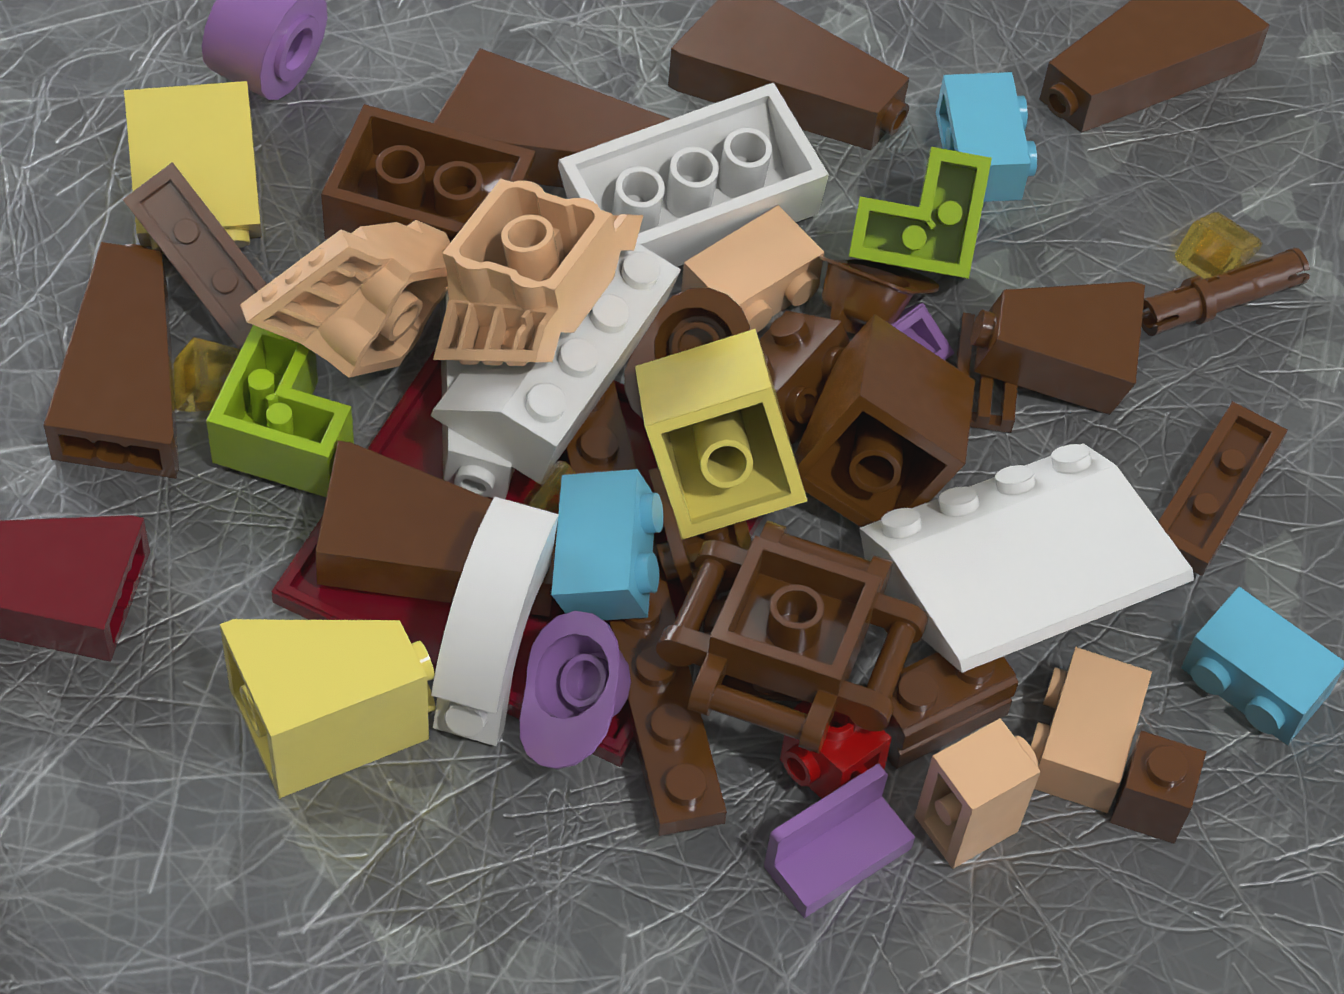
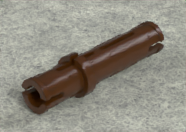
M1293 247L1271 257L1225 271L1212 277L1201 279V276L1197 275L1183 280L1178 288L1144 298L1143 310L1147 308L1149 310L1142 314L1141 327L1148 335L1155 336L1163 331L1195 320L1198 325L1214 320L1216 313L1307 283L1310 278L1309 274L1305 272L1297 275L1296 273L1310 270L1309 263L1304 253L1299 248Z

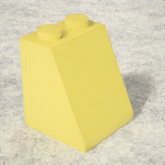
M247 81L124 90L133 191L173 162L239 248L248 246L250 238L262 237L252 117ZM135 217L136 234L140 245L144 247L152 246V250L162 251Z
M756 329L635 366L644 426L683 539L807 502L803 483Z
M232 619L220 624L230 691L279 799L429 739L428 713L435 711L436 706L427 681L434 679L435 673L424 644L420 640L411 643L400 620Z

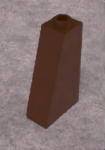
M717 0L671 48L668 86L677 92L718 103L774 82L802 130L870 151L886 133L894 135L904 123L909 112V105L905 103L909 77L774 0Z
M1131 0L1049 62L1039 100L1047 105L1054 115L1066 120L1079 132L1083 133L1249 69L1257 63L1270 25L1238 0Z
M479 48L433 123L535 151V160L526 181L534 182L538 185L564 188L558 167L559 159L670 120V118Z
M100 243L43 425L51 460L177 478L179 458L168 288L162 251L148 249L137 244Z
M338 441L316 547L317 585L452 603L471 546L492 499L354 443ZM557 528L551 564L536 595L530 614L548 617L551 614Z

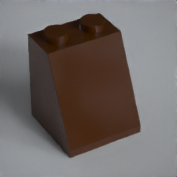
M874 314L838 355L794 455L805 492L860 527L881 520L886 513L892 510L914 508L930 502L966 464L975 380Z

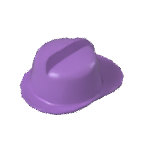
M572 611L557 616L542 628L531 648L520 715V740L526 754L542 767L562 769L574 766L594 753L607 735L612 717L620 712L628 699L631 686L629 665L619 650L618 640L609 624L593 613Z

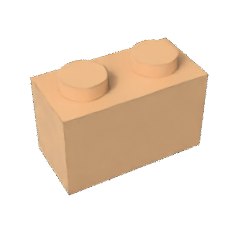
M777 205L685 261L681 292L689 288H712L728 294L743 309L750 325V330L756 329L759 332L769 323L774 315L790 305L800 306L817 292L820 286L823 260L820 259V256H824L825 252Z
M1075 647L1067 671L1057 667L1054 668L1043 705L1055 708L1051 723L1047 725L1038 722L1030 744L1038 761V769L1041 771L1034 788L1035 790L1108 813L1122 779L1152 671Z
M999 718L932 756L915 818L952 869L1019 831L1041 772L1038 769V761L1033 749L1021 736L1014 737L1002 719Z

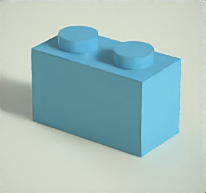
M1012 72L943 75L936 108L942 148L992 158L984 202L1022 200L1028 176H1035L1037 150L1034 141H1026L1024 130L1026 129L1028 119L1027 102L1024 95L1017 96Z
M638 469L562 475L552 597L565 614L572 611L593 613L602 620L648 618L650 593H655L659 586V567L657 558L653 553L654 533L661 532L663 527V506L659 494L651 491Z
M1238 587L1194 637L1181 669L1190 674L1201 689L1209 694L1219 695L1245 714L1247 720L1256 729L1266 734H1272L1286 745H1289L1331 694L1344 670V660L1247 591Z

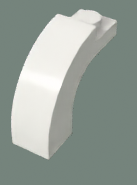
M494 497L468 554L445 627L431 696L437 697L433 723L434 729L497 746L505 727L512 677L522 635L536 595L551 564L559 514L499 497Z

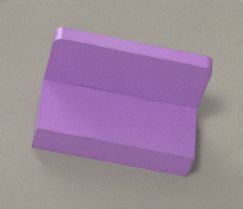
M876 764L770 833L764 868L803 918L811 915L912 849L915 836L882 797L888 774L880 764Z

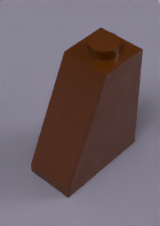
M1118 282L1003 290L990 310L982 309L973 324L970 343L977 346L974 372L1110 415L1136 384L1145 285L1137 282Z

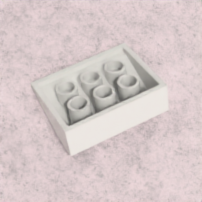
M1084 443L1059 447L1052 452L1051 456L1025 466L1015 465L1003 468L996 473L995 477L975 485L950 488L942 492L938 499L914 508L892 510L886 513L881 520L859 528L866 560L871 561L875 555L893 561L891 575L884 595L921 608L928 617V623L922 639L961 672L1194 581L1192 567L1117 465Z

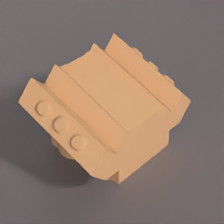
M500 179L442 253L447 271L449 300L433 360H458L462 365H477L480 361L484 365H502L506 362L509 366H525L528 362H553L560 333H575L614 279L620 252L634 251L643 215H612V213L600 210L596 203L588 199H565L545 193L534 182H510Z
M418 220L413 221L408 226L398 222L360 226L352 233L341 229L241 303L240 306L247 323L304 345L327 360L348 378L398 367L419 340L424 325L436 305L444 298L445 293L448 291L447 271L442 253L450 244V240L445 232Z

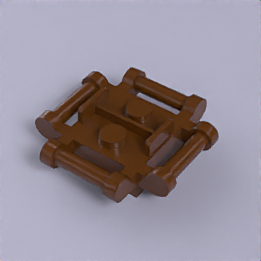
M771 521L766 522L760 536H754L749 550L717 540L704 542L695 560V567L698 571L673 625H668L664 628L656 645L658 655L672 665L684 667L695 664L701 666L690 695L688 710L709 716L713 710L798 739L799 747L818 754L822 749L835 712L849 716L857 726L865 730L876 732L886 729L894 711V704L890 699L911 645L920 641L928 623L926 613L918 606L884 595L891 575L893 561L875 555L869 561L786 534V526ZM730 578L735 579L711 635L699 632L721 582ZM872 624L884 628L887 635L867 686L863 687L848 682L868 628ZM728 675L811 703L812 706L809 713L806 714L723 686L721 683L724 676Z

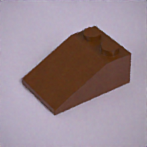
M364 104L321 193L325 239L330 238L341 229L352 233L360 226L393 222L408 226L413 221L418 220L445 232L451 243L500 179L510 182L526 181L535 160V151Z

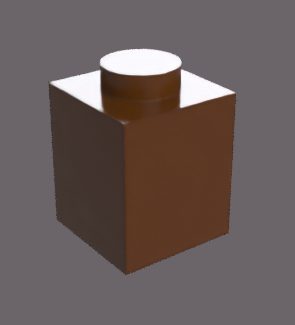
M1141 730L1126 764L1110 823L1175 844L1191 811L1207 751Z

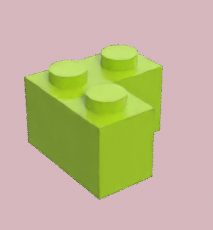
M931 147L919 207L860 196L849 257L969 279L992 158Z
M255 325L252 326L206 420L212 463L327 497L338 441L354 443L352 406L312 395L318 383L316 353L298 342Z

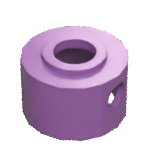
M216 0L204 29L202 41L203 62L211 71L233 82L247 81L248 90L268 100H279L297 86L316 58L324 38L327 23L326 1Z

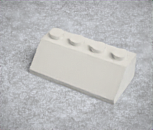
M774 82L561 158L558 164L567 199L584 198L591 200L598 205L600 210L612 213V215H643L637 243L676 267L684 265V262L777 205L795 222L819 214L829 176Z
M636 242L634 251L620 252L614 279L575 333H560L553 362H528L525 366H509L506 362L502 365H484L480 361L477 365H466L433 409L431 416L465 438L511 462L513 468L541 484L636 349L659 310L667 302L681 269Z

